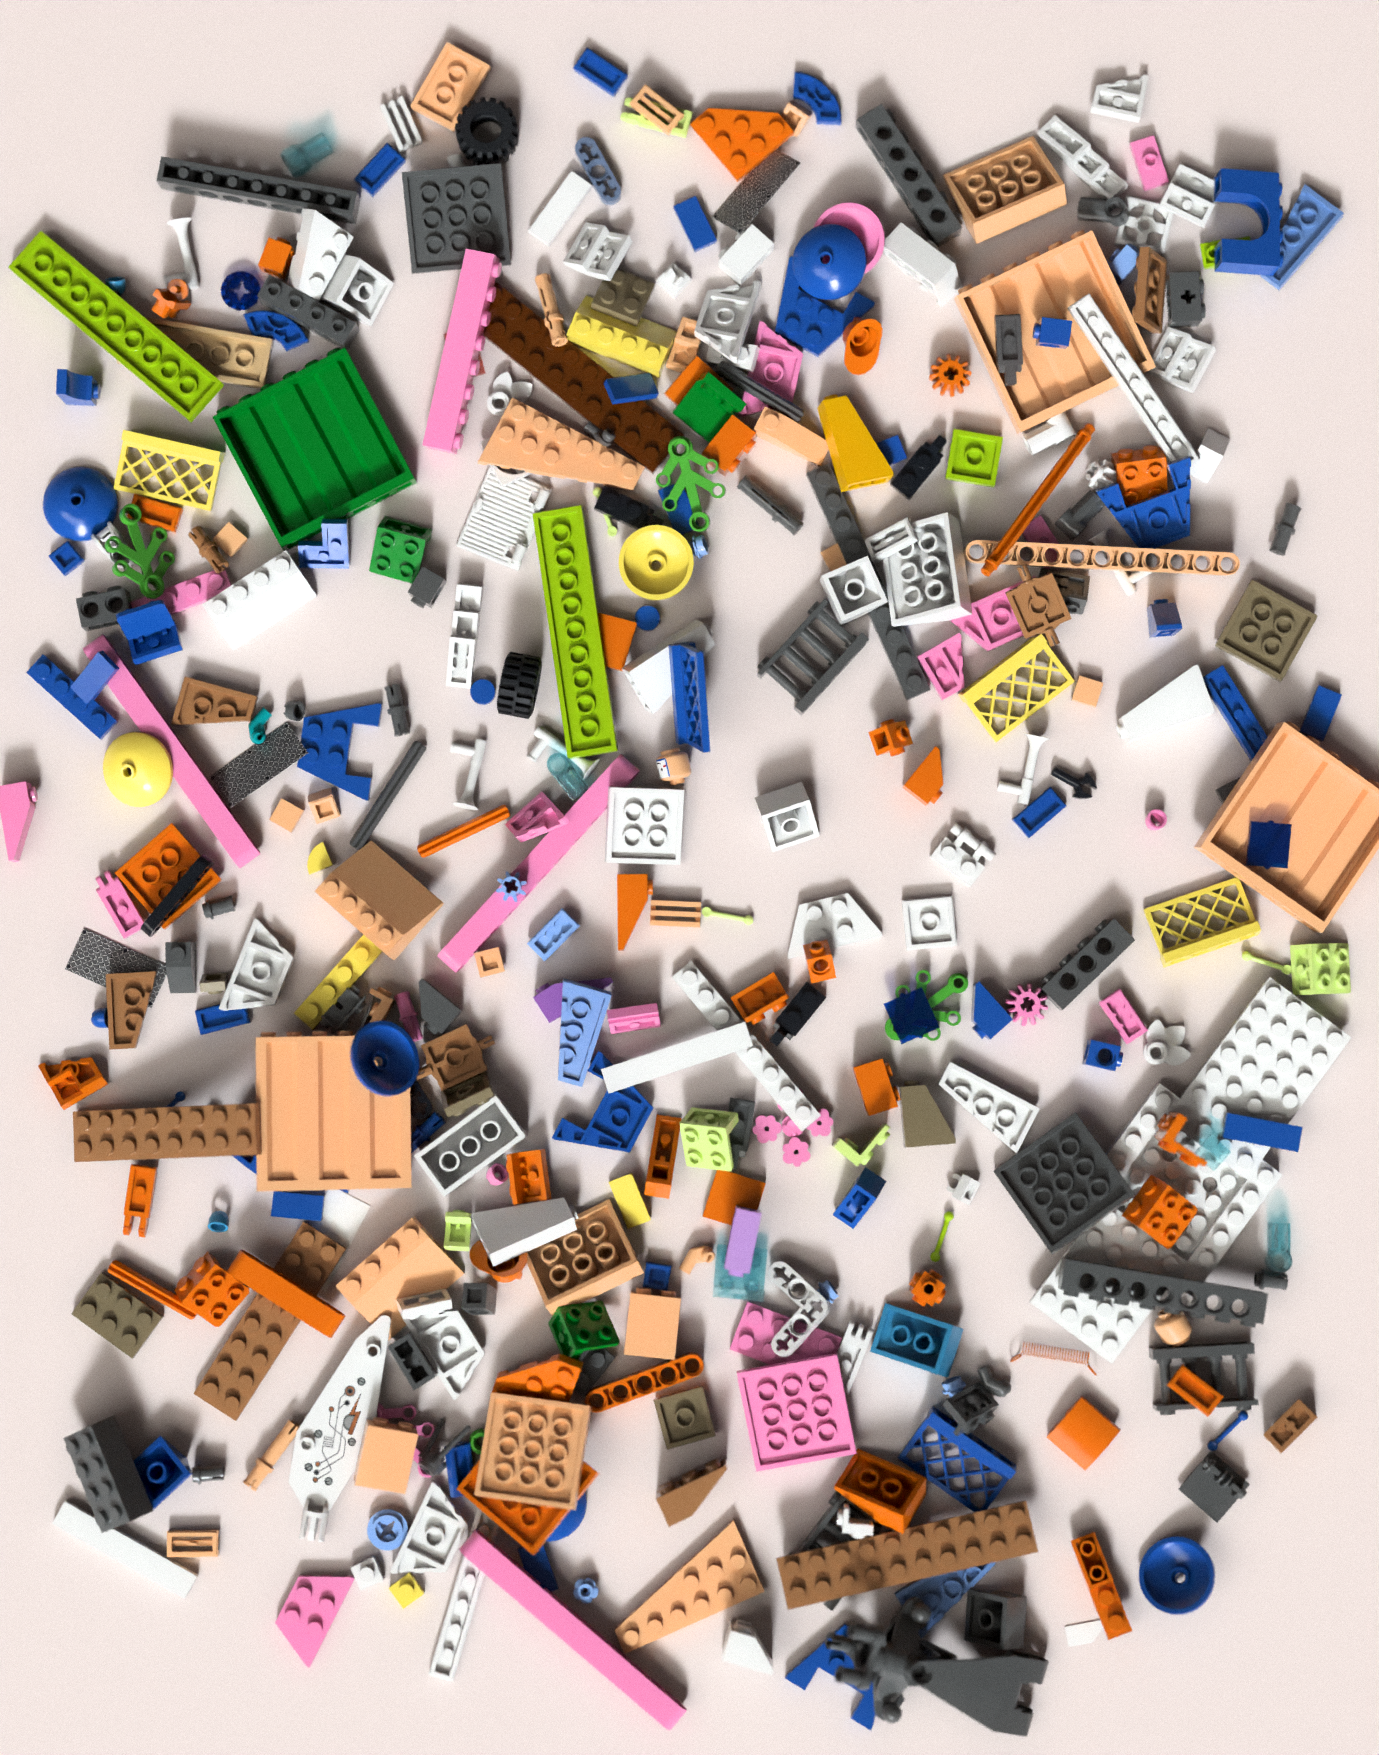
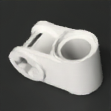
M109 521L107 527L96 535L92 534L90 537L111 562L115 563L119 553L108 552L104 546L105 541L111 536H116L123 544L128 547L129 545L125 542L124 537ZM110 541V545L113 548H116V543ZM129 559L125 560L130 568L135 564ZM117 565L119 569L124 570L123 566Z

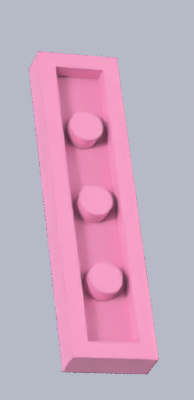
M213 570L164 589L163 594L156 599L143 597L130 603L132 608L148 604L151 601L163 600L171 615L210 600L230 587L231 582L226 570L221 573H215Z

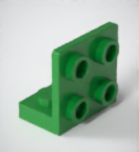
M705 372L700 375L675 407L673 414L705 441L710 443L732 414L741 412L746 403L711 373Z
M384 516L377 527L369 571L412 584L420 572L424 550L431 539L433 529Z
M601 1300L559 1306L548 1322L560 1353L575 1360L579 1359L583 1351L618 1346L620 1343L604 1302Z

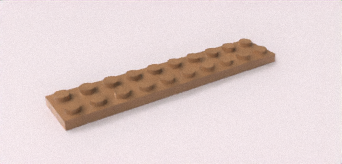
M1024 1500L907 1527L904 1533L894 1530L868 1536L864 1539H855L777 1557L776 1560L787 1608L790 1610L1038 1552L1027 1502Z

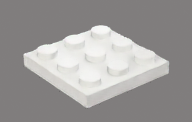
M608 786L604 861L606 863L680 865L684 790Z

